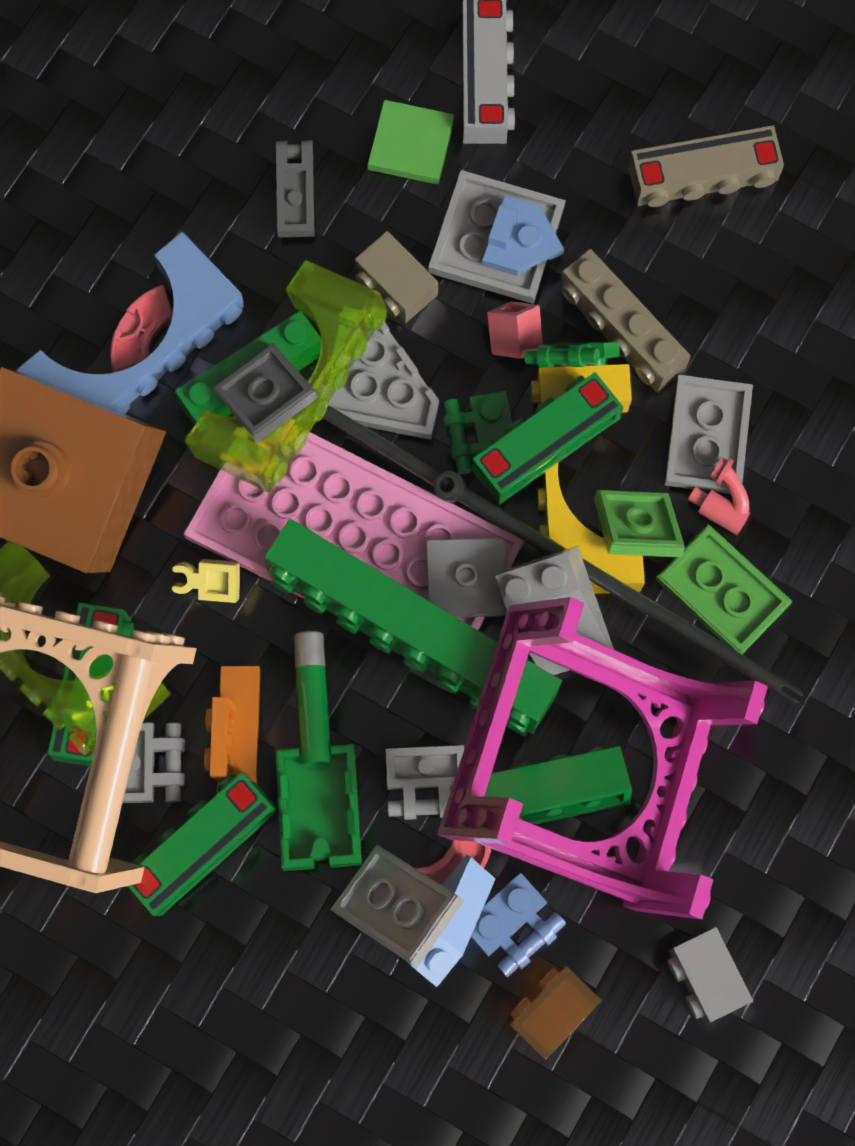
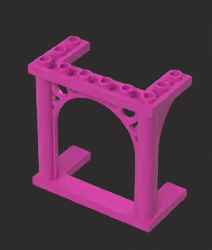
M572 597L509 605L437 835L450 840L476 842L621 898L624 900L623 906L634 911L703 919L705 909L710 902V890L713 879L701 874L669 872V869L676 857L675 848L680 831L686 822V810L691 792L697 784V771L701 757L708 745L707 737L710 726L757 724L759 716L764 709V698L768 686L757 681L718 683L696 681L654 668L576 633L585 603ZM529 652L616 690L632 703L647 727L653 750V774L649 792L633 820L622 830L608 838L592 842L575 841L520 820L519 816L523 803L503 797H484ZM651 703L655 708H661V705L664 706L655 715L651 713ZM673 716L677 719L672 737L666 739L660 734V727L665 719ZM669 747V748H668V751H667L666 758H665L666 748ZM647 820L645 831L643 832L644 823ZM630 836H634L640 843L635 863L629 858L626 850V843ZM612 846L615 847L616 857L607 856V852Z

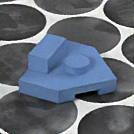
M505 195L489 235L482 265L518 276L541 262L563 255L564 248L542 208L539 205Z

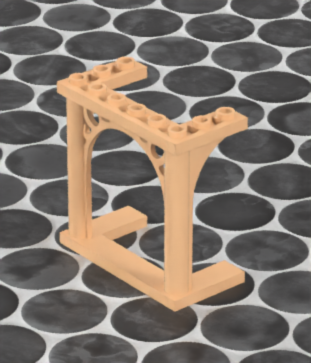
M0 592V630L3 632L11 631V638L8 641L0 640V653L10 650L29 649L48 654L64 663L75 673L86 688L94 708L97 727L95 751L69 860L0 841V866L93 893L141 883L144 867L110 858V852L137 739L149 704L160 683L173 667L180 663L193 664L196 648L183 645L185 638L172 634L132 630L131 636L117 633L119 626L94 620L91 627L79 624L81 617L79 615L56 611L55 617L42 614V606L18 601V606L15 608L16 603L5 601L6 597H2L3 593ZM25 630L31 631L28 637ZM43 635L46 638V643L43 647H40L38 638ZM56 638H60L63 640L57 644ZM74 646H76L75 650L82 651L90 646L94 647L87 651L81 660L73 658L71 654ZM107 654L111 656L113 668L110 673L101 679L92 678L89 673L92 661L100 655ZM115 684L114 690H108L109 702L105 701L101 697V689Z

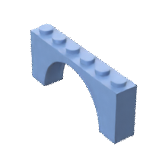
M181 232L154 255L158 269L172 288L174 308L167 334L159 346L147 358L123 371L109 374H87L61 366L40 350L16 371L29 374L125 414L130 408L129 404L139 395L145 396L157 386L158 379L168 371L174 372L180 368L191 351L196 347L200 349L207 345L214 337V332L224 323L226 325L231 324L240 316L244 307L242 294L197 246Z

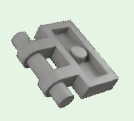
M142 723L122 803H154V787H165V802H181V787L185 786V774L181 773V752H185V739L181 738L180 723L166 724V738H154V724ZM154 752H165V773H154Z
M464 745L386 749L388 790L403 789L404 800L388 801L389 817L404 816V820L416 819V815L439 814L440 818H443L451 792L450 787L453 786L464 751ZM438 788L439 799L416 800L415 789Z

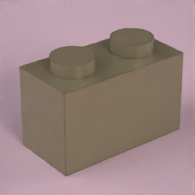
M388 231L355 259V278L357 282L367 292L373 290L381 298L380 303L385 311L394 318L398 315L405 324L438 296V281Z

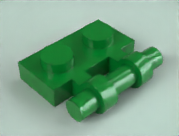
M619 342L536 344L535 349H527L525 351L524 359L526 364H538L540 368L606 365V358L619 357Z
M506 391L469 397L471 412H460L458 399H450L444 402L446 415L443 416L444 427L450 433L452 447L449 448L451 460L456 463L458 474L472 472L470 460L475 457L474 452L482 444L489 440L495 443L506 435L504 433L505 430L512 424ZM474 426L477 443L468 444L464 428Z

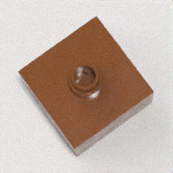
M1 367L0 537L85 573L110 572L166 431L29 374Z

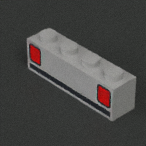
M463 0V144H506L508 130H514L515 110L514 108H508V97H514V75H507V64H513L514 57L513 42H507V32H513V10H506V0Z

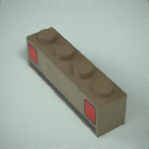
M773 125L634 150L631 152L628 169L637 206L648 204L651 207H657L673 199L695 200L704 194L719 191L721 194H729L737 191L740 187L754 185L757 188L769 186L778 181L784 163Z

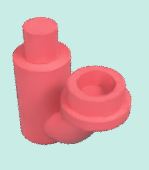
M722 457L710 477L715 479V483L718 485L722 481L726 483L733 502L713 490L707 494L697 487L694 488L688 500L700 507L698 513L733 534L738 535L750 515L749 499L740 479L731 468L734 460L729 459L728 461Z

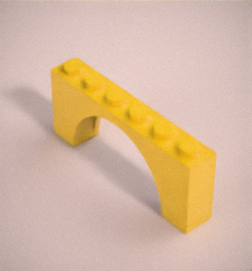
M629 364L539 368L537 380L531 381L532 403H538L539 406L550 397L556 400L566 393L565 388L574 379L581 375L586 379L596 372L623 405L622 412H628L632 400ZM558 463L543 473V488H537L538 511H545V524L539 525V532L567 549L578 546L583 559L634 590L641 592L645 583L643 556L608 554L604 538L586 528L568 508L559 486ZM591 582L594 594L609 593Z

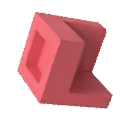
M510 301L487 312L492 354L521 359L524 357L527 349H535L536 344H543L539 305Z

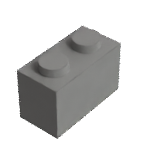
M717 927L669 950L672 957L667 960L669 968L677 982L684 981L690 993L685 999L695 1019L701 1017L704 1024L710 1023L753 1002Z

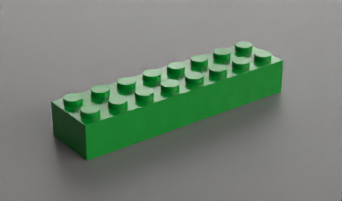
M289 518L264 557L268 574L272 577L270 582L287 594H290L293 590L305 597L303 602L314 611L323 614L327 610L338 617L336 622L349 632L356 634L360 630L370 636L369 642L377 649L387 654L393 650L405 657L402 662L412 670L421 674L424 670L438 677L436 683L445 690L454 694L459 690L471 697L470 704L477 708L498 642ZM526 660L506 726L517 733L523 734L526 730L533 735L555 699L562 680Z

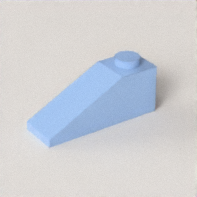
M468 854L442 884V886L464 900L463 904L419 967L416 968L411 965L436 987L463 956L495 881V878Z

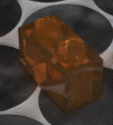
M567 966L560 973L553 968L537 984L543 991L532 1002L525 997L510 1013L515 1020L509 1027L543 1061L562 1044L602 1001Z

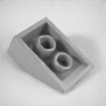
M578 546L508 568L495 575L507 611L509 605L572 597L585 603L576 633L614 650ZM530 653L535 664L552 675L569 671L565 667Z

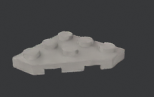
M345 310L324 402L365 427L431 440L439 406L438 398L421 378L418 369L405 350L396 342L382 317Z

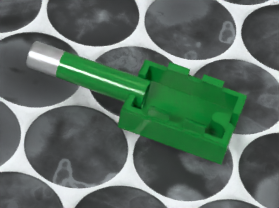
M318 631L299 632L294 635L299 748L275 750L283 871L315 869V861L329 860L331 868L362 866L354 744L335 746L330 744L323 634Z

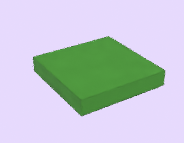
M384 100L368 162V170L439 185L454 123V114Z
M596 491L594 503L608 554L682 557L685 546L668 493Z

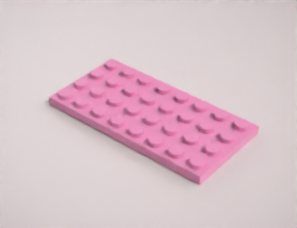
M288 421L258 443L243 429L184 533L186 539L229 561L240 562L241 567L271 581L272 577L268 574L264 557L289 518L426 600H428L427 540L503 538L505 570L513 566L524 545V540L452 503L441 500L438 496ZM292 590V593L305 599V597ZM457 617L479 630L485 617Z

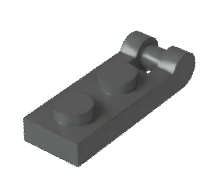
M302 140L301 144H288L287 141H276L278 237L315 236L313 140ZM288 159H302V163H288Z

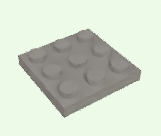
M461 170L428 267V272L534 304L547 260L531 267L529 271L518 276L483 266L482 260L488 245L489 235L505 195L539 205L555 234L566 200Z

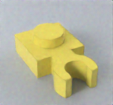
M202 559L199 562V569H196L187 562L177 563L173 567V572L184 573L187 577V583H176L172 586L173 592L184 594L191 589H198V600L236 603L239 600L240 562Z

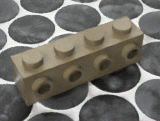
M591 249L563 271L560 289L564 297L571 304L576 305L586 316L589 324L596 331H600L609 342H619V356L625 358L632 365L644 383L650 385L659 393L685 371L691 355Z

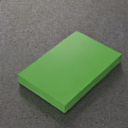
M709 524L685 547L682 557H676L655 579L724 644L740 654H743L793 602Z

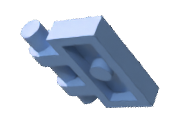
M521 873L483 907L471 935L473 941L488 957L499 947L504 950L508 956L497 967L507 978L518 967L522 970L531 962L529 957L543 944H551L557 938L555 933L566 924L556 912L545 922L541 920L536 913L547 904V901ZM527 923L534 932L517 946L510 937Z

